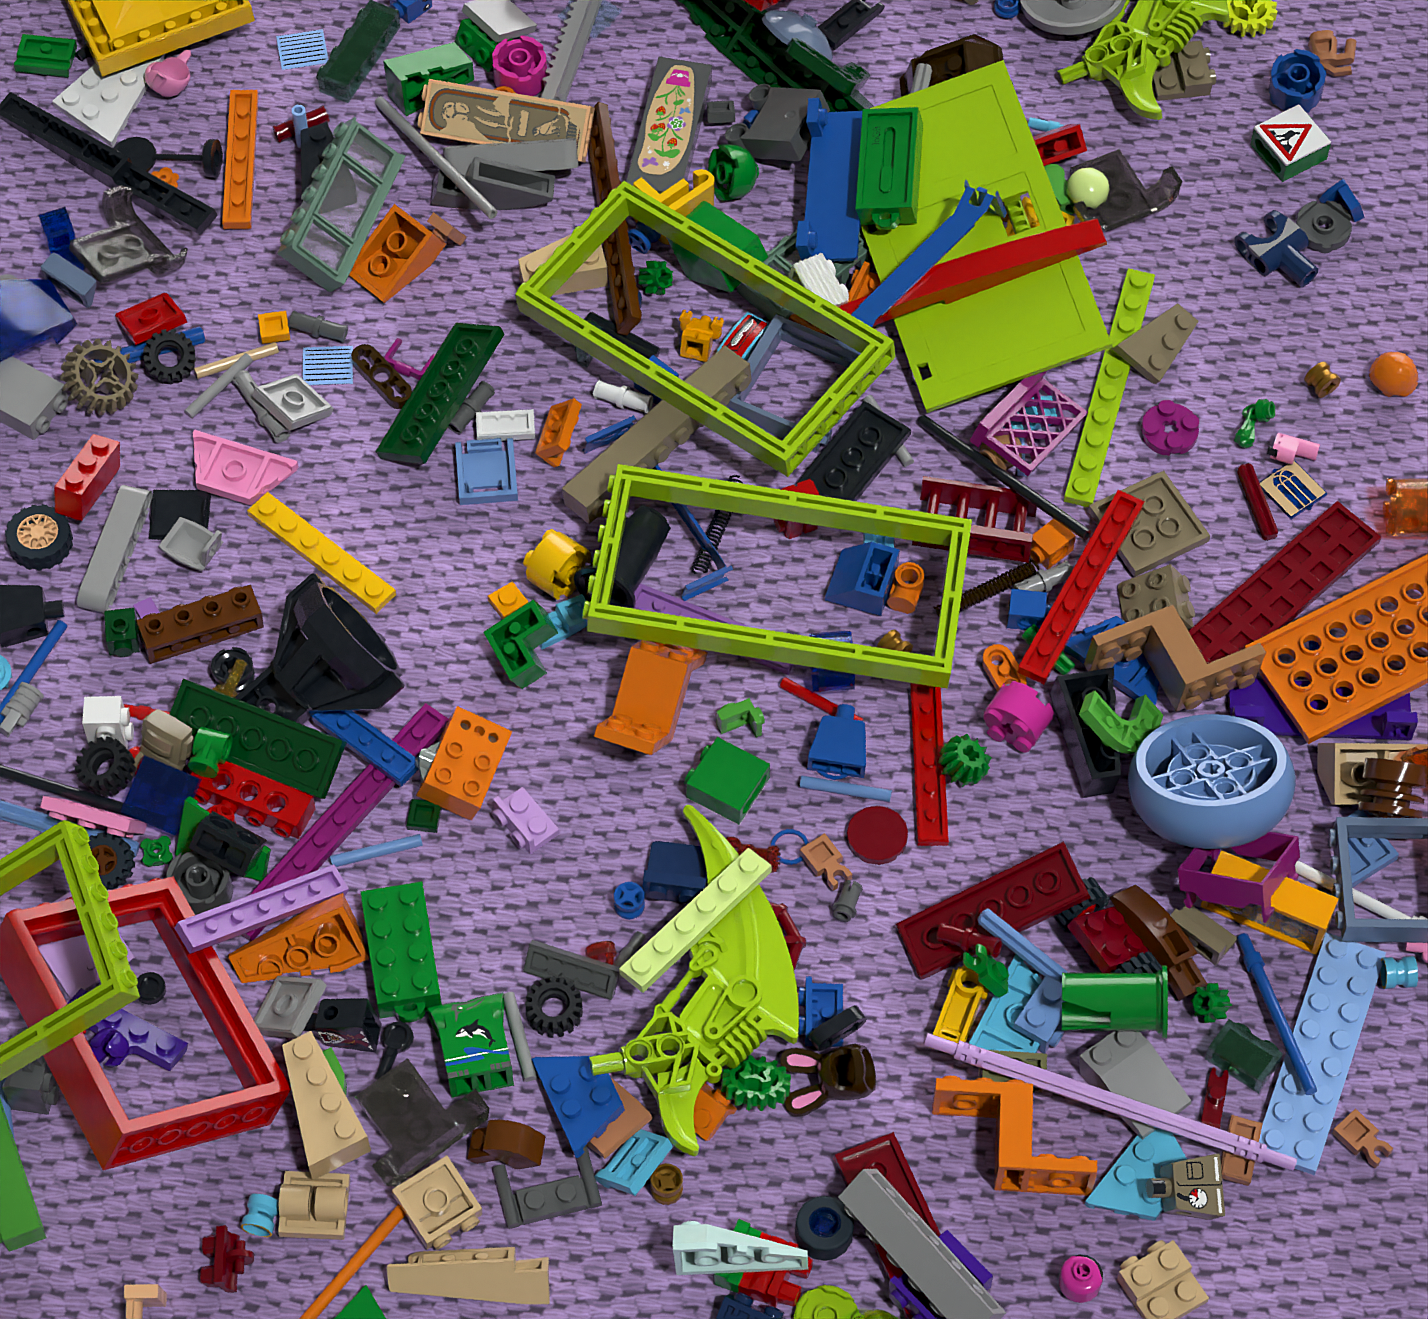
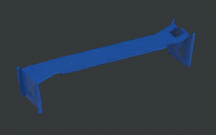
M965 180V192L954 214L877 287L851 315L873 327L876 319L880 315L883 316L975 226L974 223L986 211L1005 218L1007 212L999 192H996L995 197L988 194L987 189L978 187L979 196L977 198L975 189L971 188L968 181Z
M633 415L585 437L587 443L582 452L586 454L619 439L634 425L632 421L636 420L635 416ZM607 436H610V437H608V438H606V439H604V440L598 441V440H600V439H602V438H605V437H607ZM658 464L653 468L654 470L662 471ZM672 503L702 549L708 551L718 569L685 585L681 597L686 601L729 581L727 576L724 577V574L733 570L732 566L727 567L723 559L687 506Z

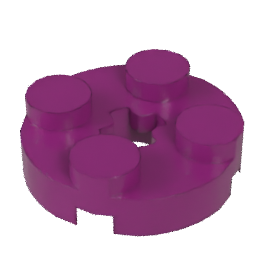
M1162 400L1159 405L1150 408L1143 417L1141 424L1143 440L1152 451L1161 455L1170 456L1176 453H1186L1197 442L1199 418L1188 408L1180 404H1176L1171 400ZM1165 425L1175 426L1177 432L1170 431L1166 433Z

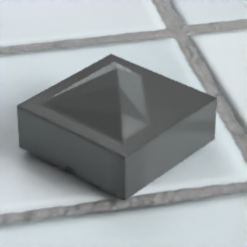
M734 101L707 102L708 123L735 122Z

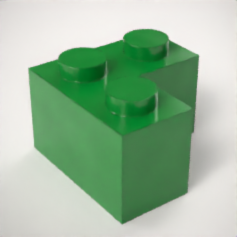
M531 600L484 631L509 679L521 689L547 674L534 649L558 634V631L546 610L536 601Z

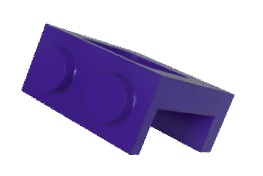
M948 1230L943 1232L939 1236L941 1241L988 1291L992 1286L993 1275ZM906 1273L898 1279L895 1276L890 1279V1299L899 1309L905 1308L913 1316L912 1319H946L940 1315L935 1318L909 1291L913 1287L908 1282L909 1276Z

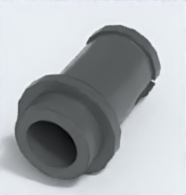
M846 880L843 883L838 902L833 904V915L840 921L848 922L856 916L857 911L855 907L863 890L862 885L856 881H853L850 888L851 880Z

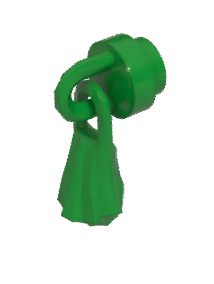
M1258 399L1256 404L1248 405L1243 409L1242 415L1246 419L1236 433L1234 442L1238 443L1241 448L1247 449L1253 446L1256 419L1259 422H1268L1275 417V405L1272 401Z

